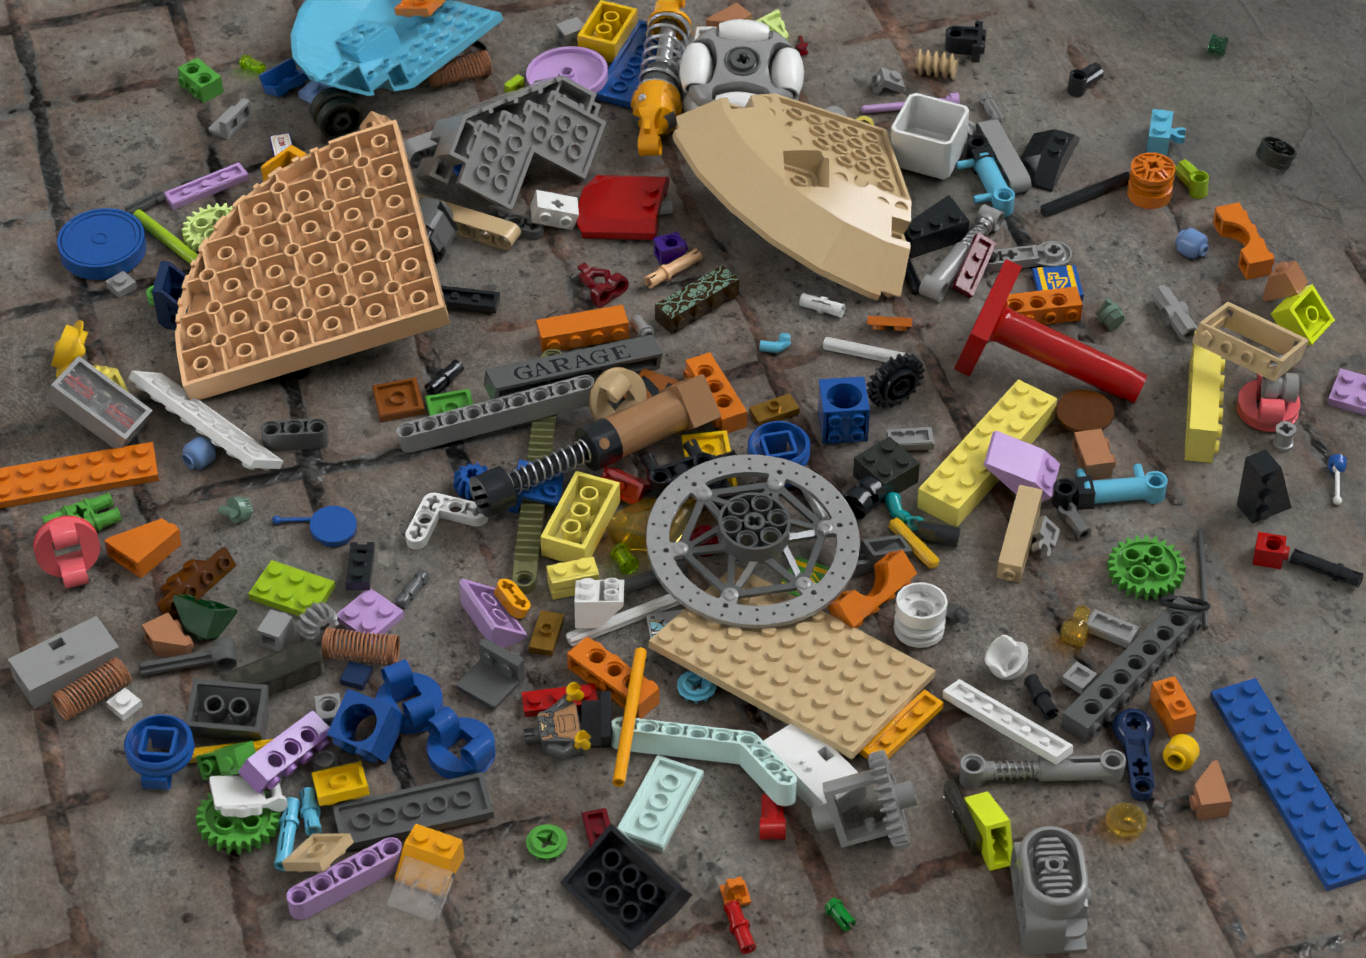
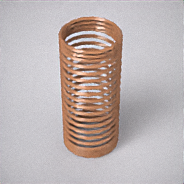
M482 50L480 52H473V54H463V56L454 57L451 59V63L449 61L448 65L446 63L428 77L432 88L440 87L441 84L442 86L448 85V83L454 84L455 81L457 83L458 81L462 82V80H469V78L472 80V78H479V75L480 77L491 75L492 65L489 54L486 50Z
M327 627L322 638L321 653L324 659H345V661L353 660L354 662H371V664L375 662V664L379 663L380 665H391L396 663L399 658L400 637L393 634L387 635V633L385 635L383 633L380 635L379 633L375 634L374 632L366 634L365 631L363 633L361 631L357 632V630L349 632V630H336L335 628ZM338 632H339V641H338V647H337V651H336L337 636H338ZM352 633L351 648L349 652L350 637ZM343 634V644L341 649V638ZM346 635H347V646H346V651H345V641H346ZM355 635H356V643H355V649H354V639H355ZM359 636H360V646H359V651H358V642H359ZM368 636H369V643H368V650H367V640H368ZM372 637H373V646H372V651H371V643H372ZM363 638H364V648H363V653H362V645H363ZM385 638H386V646H385V652H384V643H385Z
M114 657L107 661V663H103V665L92 670V672L81 676L77 681L69 683V686L66 685L62 690L52 693V700L60 715L65 720L70 721L74 716L81 714L82 711L85 712V709H89V707L96 705L97 702L100 703V700L108 698V695L111 696L112 693L115 694V691L127 687V685L131 684V676L123 662L119 658ZM99 676L102 678V680H103L105 686L103 685V683H102L101 680L99 679ZM95 678L98 680L100 686H101L102 689L104 690L105 695H104V693L102 692V690H101V688L99 687V685L97 684ZM91 680L94 682V684H95L96 688L98 689V691L100 692L102 698L100 697V695L98 694L97 690H96L95 687L93 686ZM88 683L90 684L92 690H93L94 693L96 694L98 700L96 699V697L94 696L93 692H92L91 689L89 688ZM84 685L88 689L90 695L93 697L94 702L90 698L88 692L85 690ZM80 687L82 688V690L84 691L85 695H86L87 698L89 699L90 704L88 703L87 699L85 698L84 694L82 693ZM76 689L78 690V692L80 693L81 697H82L83 700L85 701L86 706H85V704L83 703V701L81 700L80 696L78 695ZM72 691L74 692V694L76 695L77 699H78L79 702L81 703L83 709L81 708V706L79 705L78 701H77L76 698L74 697ZM69 695L73 698V700H74L75 704L77 705L79 711H78L77 708L75 707V705H74V703L72 702V700L70 699Z

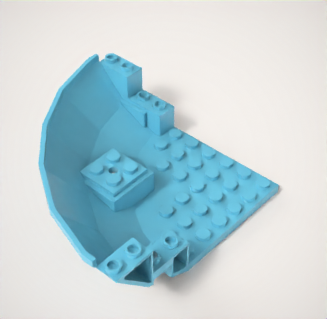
M305 0L298 11L290 35L292 58L310 80L367 96L375 95L373 90L380 88L391 91L415 88L504 19L500 12L455 0H446L441 7H438L433 12V15L425 18L421 16H396L394 8L402 0Z

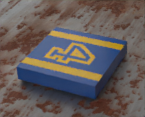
M1076 265L1033 268L1032 275L1036 291L1076 286L1081 301H1083L1084 294Z

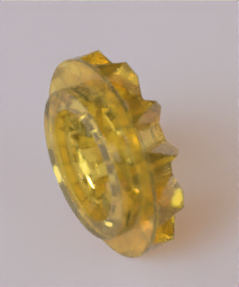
M1119 803L1107 811L1105 824L1108 825L1109 832L1116 833L1117 838L1124 836L1129 840L1132 836L1139 837L1145 831L1147 817L1138 806L1130 803ZM1122 819H1124L1125 821L1130 820V825L1126 823L1121 824Z

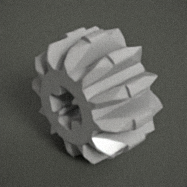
M314 602L310 608L306 607V611L299 614L301 619L296 623L298 625L297 631L312 644L317 642L322 644L325 629L327 627L334 629L339 624L336 611L323 602L319 604Z

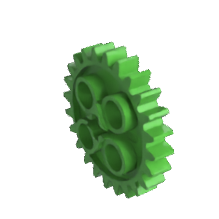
M1135 535V541L1127 537L1125 543L1119 541L1118 548H1112V553H1109L1107 563L1108 577L1112 578L1113 585L1119 584L1118 591L1127 590L1126 596L1134 593L1135 599L1142 595L1145 601H1148L1149 596H1152L1157 601L1158 595L1162 597L1167 596L1168 592L1175 594V589L1181 588V582H1184L1186 565H1184L1185 558L1180 557L1181 551H1174L1175 545L1167 547V540H1163L1160 543L1157 542V536L1153 540H1149L1148 535H1145L1144 540H1141L1138 535Z
M264 791L266 799H269L268 791ZM211 793L207 794L208 800H201V807H197L196 825L198 833H201L202 840H208L209 847L217 844V851L222 850L224 847L227 848V854H230L232 849H236L237 853L241 854L244 848L248 853H251L252 846L261 849V842L269 844V837H275L276 830H279L280 812L268 808H262V814L250 815L244 818L223 816L221 810L215 809Z

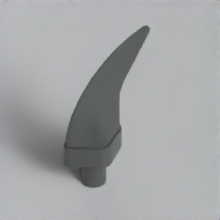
M948 602L946 615L955 623L967 624L969 613L959 604Z

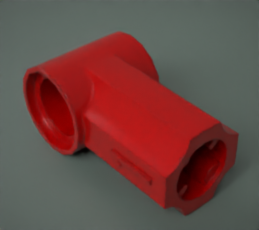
M766 793L762 794L760 840H786L784 806L776 804Z

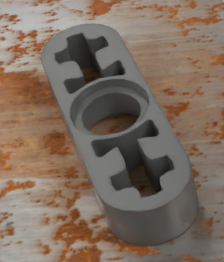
M491 209L486 212L488 215L519 223L518 227L521 230L519 237L538 240L544 235V225L532 223L530 217L499 209Z

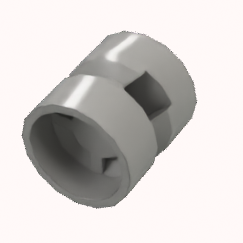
M1284 373L1275 382L1262 377L1261 398H1280L1290 403L1297 401L1299 392L1298 374Z

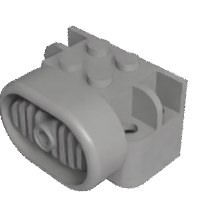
M1044 826L1034 829L1024 837L1022 842H1013L1010 860V873L1023 955L1087 952L1085 934L1087 932V919L1089 918L1088 904H1091V890L1088 888L1089 881L1083 847L1076 836L1063 828Z

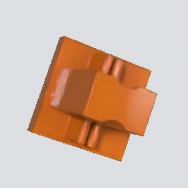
M742 876L735 879H726L724 885H719L724 905L733 900L739 901L740 907L751 905L748 889Z

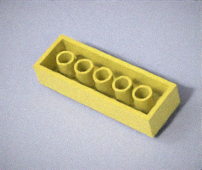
M1194 343L1189 364L1184 460L1212 463L1214 454L1219 452L1220 441L1216 439L1222 436V425L1218 424V421L1222 422L1223 408L1219 407V405H1223L1224 392L1220 391V389L1224 387L1225 375L1220 374L1224 373L1225 359H1221V356Z

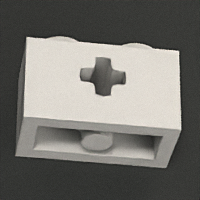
M536 190L530 205L532 223L573 230L579 216L577 197Z

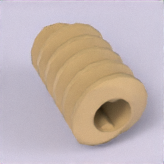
M919 49L914 72L918 69L919 75H923L926 70L927 76H931L934 71L935 77H939L942 72L945 79L950 73L951 79L954 80L957 73L958 58L955 60L954 53H951L949 59H947L946 52H943L940 58L938 51H935L934 55L931 56L930 50H927L925 55H923L922 50Z

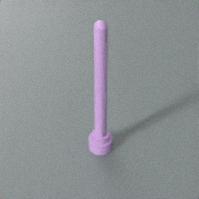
M950 93L946 98H939L960 104L959 93ZM905 102L864 105L861 107V112L867 114L899 111Z

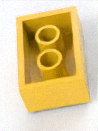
M600 0L577 35L578 47L591 49L599 53L606 62L612 63L638 23V9Z

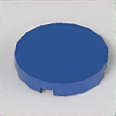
M327 506L313 514L310 519V533L316 542L319 541L324 546L339 547L350 542L351 538L357 533V520L354 514L347 508Z

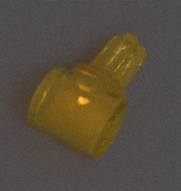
M1086 605L1078 606L1073 618L1064 621L1059 642L1084 648L1089 632L1086 622L1090 615V609L1086 608Z

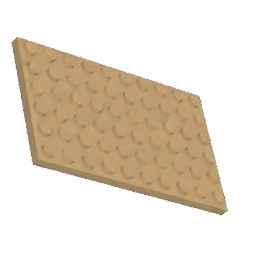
M735 565L734 584H736L744 571L743 568ZM727 572L719 578L723 584H727ZM752 574L742 589L764 587L773 584ZM713 585L704 591L715 598H720L721 593ZM783 592L738 599L737 604L748 606L773 605L794 599L796 596ZM685 608L649 640L648 647L786 724L798 727L850 759H853L935 677L936 671L857 628L849 627L843 621L822 610L809 618L790 625L755 629L720 624Z

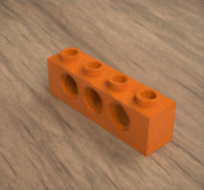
M1076 286L1009 294L1007 304L1012 310L1044 325L1081 320L1083 304Z
M709 352L685 360V370H683L685 379L704 374L721 414V417L711 421L712 425L715 428L717 427L719 431L727 430V433L746 428L747 410L712 354Z
M587 636L567 652L568 669L588 684L595 683L596 689L599 692L611 691V700L625 710L632 667L624 663L618 655L607 651L601 643L595 642ZM644 676L642 678L636 718L642 719L660 703L658 685Z

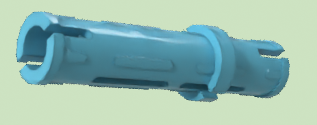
M294 797L286 798L288 806L279 819L280 834L274 867L279 871H285L281 862L293 852L295 833L299 828L298 812L301 802Z

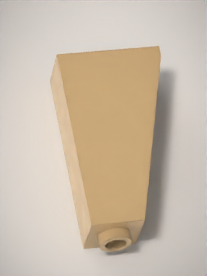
M1019 485L998 561L997 578L1020 583L1034 539V529L1040 516L1042 489Z

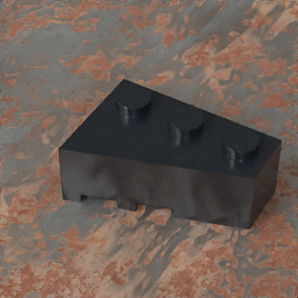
M950 195L911 220L904 233L906 241L910 242L909 257L911 259L961 242L969 232V219Z
M1266 449L1245 458L1237 506L1252 524L1292 508L1282 468Z

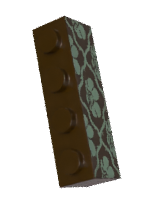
M721 265L656 303L655 321L668 332L674 334L738 296L739 278Z

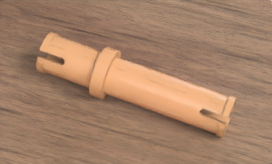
M695 248L673 262L659 266L658 270L644 277L646 286L652 289L664 281H670L674 275L702 261L701 252H698V249Z

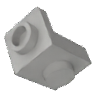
M883 67L872 76L870 81L873 93L876 95L884 87L899 93L905 88L899 72Z

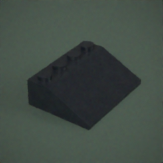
M610 823L560 882L632 950L673 918L693 895L627 834L612 823Z

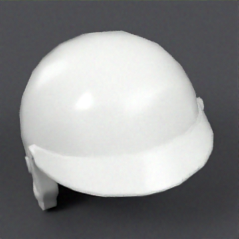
M1001 635L989 646L985 655V663L996 677L1003 680L1016 679L1027 668L1028 647L1024 642H1016L1008 635Z

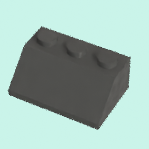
M193 679L185 723L190 727L192 735L197 737L242 741L265 740L268 724V685Z

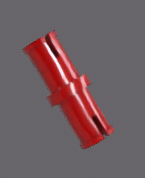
M730 901L723 907L730 923L729 930L732 935H735L741 954H749L757 947L749 930L751 925L745 919L739 901Z

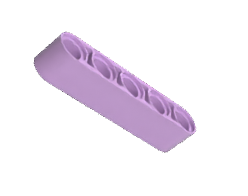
M394 837L383 839L333 865L326 871L320 872L288 890L286 896L290 915L297 920L306 919L397 871L403 849L401 841Z

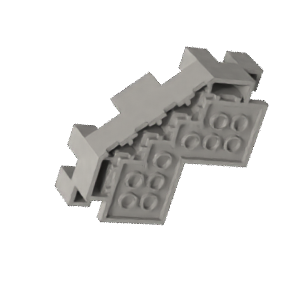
M561 75L536 80L529 86L500 94L470 106L469 110L449 118L436 120L430 140L438 143L437 149L433 157L422 158L415 178L432 187L448 185L455 165L463 164L456 184L506 210H512L533 154L581 180L586 179L606 125V121L597 117L601 105L594 102L596 93Z

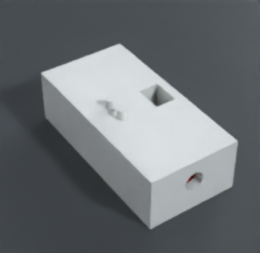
M789 724L763 741L796 775V794L810 808L827 803L823 792V782L858 773L834 748L792 724ZM866 786L835 795L841 814L866 799Z

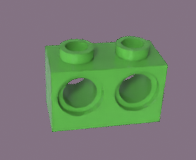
M198 57L177 68L180 86L186 88L193 97L198 98L203 103L224 93L221 76Z

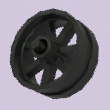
M1273 136L1263 137L1260 146L1256 150V156L1259 160L1279 170H1288L1297 155V151L1291 144Z

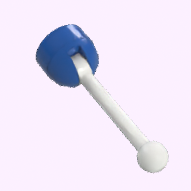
M1335 454L1328 458V468L1335 474V497L1332 500L1335 505L1342 503V498L1340 497V474L1347 467V458L1340 454Z

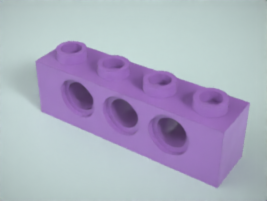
M312 710L250 756L238 773L258 794L267 788L272 790L279 784L282 776L289 777L298 768L297 765L299 763L305 765L314 756L313 753L316 750L318 752L322 751L329 745L327 733L330 727Z

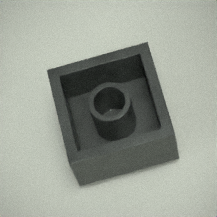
M889 436L854 457L853 477L859 481L864 476H872L882 484L886 495L890 492H897L899 494L918 483L920 463Z

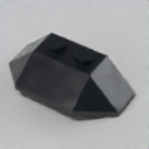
M1057 129L1033 134L1020 158L1030 176L1032 187L1050 192L1053 191L1079 142L1078 136Z

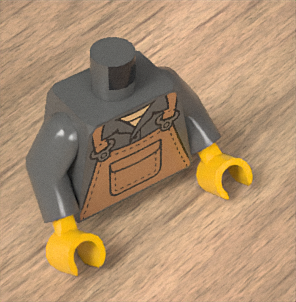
M571 682L566 688L568 695H563L555 704L537 714L538 727L524 729L525 743L540 742L542 755L551 756L564 761L572 756H583V750H588L591 747V743L588 741L591 739V736L585 730H580L576 703H573V700L580 701L584 697V693L580 690L581 686L578 683Z

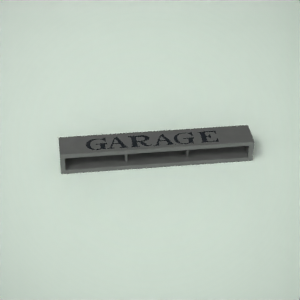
M653 335L486 369L483 385L492 400L581 375H589L593 377L595 382L602 373L615 367H622L637 374L643 368L650 371L660 369L663 353Z

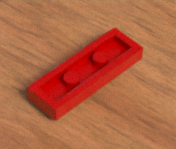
M595 683L580 685V690L584 693V697L580 701L573 700V703H576L577 711H582L583 700H598ZM567 687L521 692L524 717L537 716L539 712L548 709L563 695H568L566 693Z

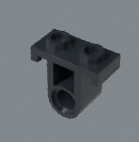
M975 21V27H948L945 33V50L948 53L972 55L971 62L980 63V54L984 55L987 31L983 29V21Z

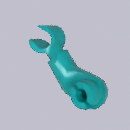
M897 492L888 493L885 497V503L891 517L894 519L897 517L903 523H908V527L911 530H918V527L914 524L915 519L918 522L925 520L920 516H911V513L903 510L900 502L901 496Z

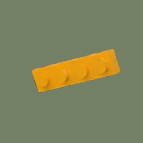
M924 689L860 751V755L868 760V756L872 752L884 749L889 759L943 709L944 702Z

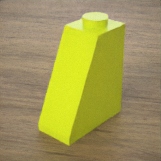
M988 791L964 797L966 821L988 869L992 871L1010 866L1012 852L1010 819Z

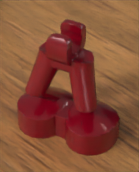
M582 263L577 267L581 271L578 275L579 281L591 290V301L599 308L611 302L613 297L617 298L625 293L629 287L628 279L620 273L611 275L610 270L590 268L586 263ZM596 277H604L605 283L596 284L593 280Z

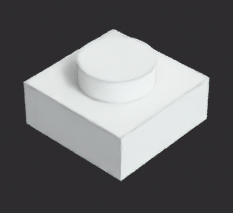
M126 688L106 702L107 708L123 721L143 707L141 700Z

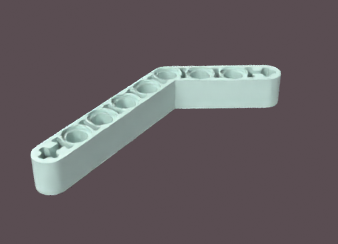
M623 717L613 719L611 726V746L617 750ZM636 718L631 752L739 764L776 804L790 806L795 803L796 775L754 732Z

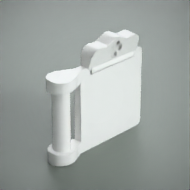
M241 775L211 776L209 778L214 807L216 810H221L223 816L244 818L250 815L262 814V808L281 812L288 806L286 797L282 795L280 782L271 790L272 797L266 799L264 791L258 794Z

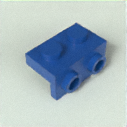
M291 58L259 75L265 94L276 97L286 95L288 90L304 85V81L309 79L302 70L296 68L294 60Z

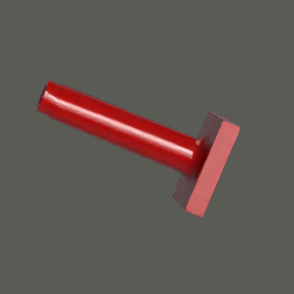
M1005 259L954 370L970 377L986 344L996 342L1120 399L1123 398L1135 403L1146 381L1147 374L1020 314L1008 306V296L1022 266Z

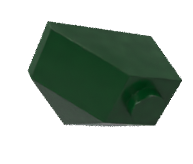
M188 594L173 596V602L185 630L193 633L194 638L201 641L218 638L238 611V609L209 599L208 601L203 599L195 601L196 597Z

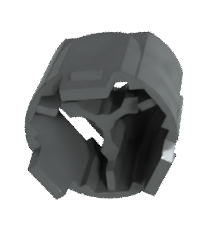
M421 197L419 203L436 265L446 254L458 232V228L453 221L452 210L446 203L434 198Z

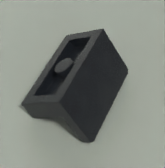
M601 691V700L582 701L581 730H585L591 736V739L588 740L591 743L590 748L612 747L611 691Z

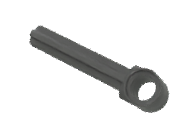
M221 638L213 643L211 650L141 662L139 664L140 673L142 676L208 664H213L218 670L228 671L237 665L235 642L230 638Z

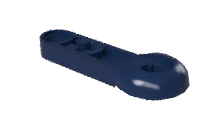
M1134 708L1125 709L1114 718L1112 729L1115 736L1124 746L1131 796L1138 801H1148L1153 796L1154 791L1149 744L1154 735L1155 725L1152 718L1146 712ZM1136 766H1140L1143 769L1141 776H1138L1139 772ZM1137 785H1145L1149 788V791L1140 792L1135 787Z

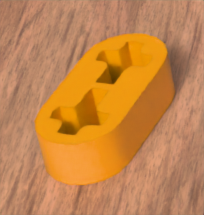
M500 579L494 589L495 597L511 616L524 618L531 606L529 600L513 581Z

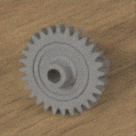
M884 749L872 752L868 756L870 770L823 782V792L827 803L811 807L818 833L835 828L841 848L887 835L891 838L890 842L894 848L911 845L904 809L918 805L916 792L912 780L896 784L890 761ZM878 783L879 787L874 792H880L881 798L877 799V802H883L884 808H881L880 812H886L887 817L883 818V821L876 823L874 818L870 817L864 820L865 826L847 830L835 795Z

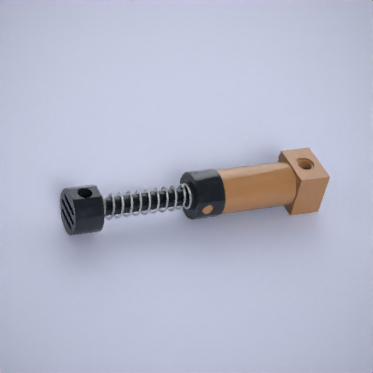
M704 374L688 378L660 390L659 394L579 427L575 431L574 445L567 444L566 449L559 448L558 453L552 451L549 457L544 455L542 460L536 458L535 463L528 462L526 467L521 465L520 470L512 469L511 474L506 473L502 467L497 466L471 477L469 481L470 491L480 512L485 517H491L516 506V494H520L522 489L527 491L530 486L536 487L537 483L543 484L545 479L551 480L553 475L558 477L561 472L567 473L569 469L574 470L576 465L582 466L584 463L591 470L598 471L672 435L695 429L721 417V414Z

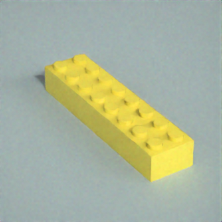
M1018 379L918 489L917 508L950 525L959 526L999 481L984 466L992 433L999 431L1032 444L1055 418L1057 398Z

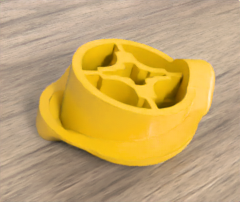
M77 320L74 326L66 324L60 340L54 344L55 354L51 366L57 368V378L78 356L82 358L85 355L84 345L88 332L83 330L84 323L82 320Z

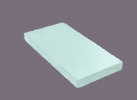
M657 755L618 828L635 843L663 853L703 779L704 771Z

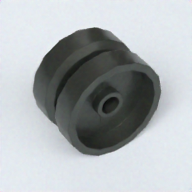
M330 87L318 93L312 100L309 108L310 116L325 138L330 140L356 132L363 119L362 111L347 90Z

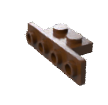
M221 547L206 561L191 559L183 565V568L177 574L167 578L166 583L160 588L165 597L157 603V607L162 615L169 613L173 620L177 619L179 613L173 602L174 595H192L196 597V601L236 567V563L227 548Z

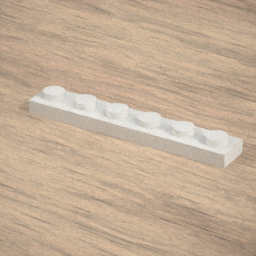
M960 679L943 690V699L1055 765L1073 753V745Z

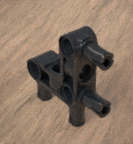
M691 439L693 445H691L689 440L683 445L689 457L659 466L655 456L650 453L648 454L650 460L644 455L640 462L647 472V481L650 484L651 494L659 498L664 489L684 472L710 460L737 455L735 450L715 456L702 452L697 440ZM727 479L707 485L710 490L731 487ZM737 495L726 496V497H719V498L725 499V500H730L731 498H733V497H735V496H737ZM716 505L719 510H721V508L723 507V506Z

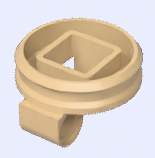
M615 367L605 371L597 378L590 392L589 408L594 420L605 418L646 400L645 384L637 373L622 367ZM626 394L627 398L614 411V409L608 403V400L614 403H618L619 400Z

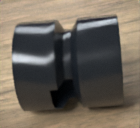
M867 475L859 480L843 497L849 504L855 518L862 519L885 499L886 492L876 478Z

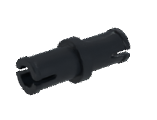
M455 359L445 369H440L436 376L425 384L426 392L429 395H436L444 386H449L453 379L463 372L464 367H460L463 364Z
M1031 674L1024 679V685L1032 695V702L1039 707L1046 720L1054 719L1058 715L1059 710L1052 702L1049 690L1043 687L1038 675Z

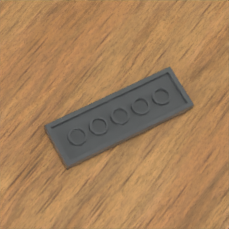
M483 772L332 805L338 833H350L354 841L346 851L371 846L389 837L397 839L407 838L415 824L438 831L494 818Z

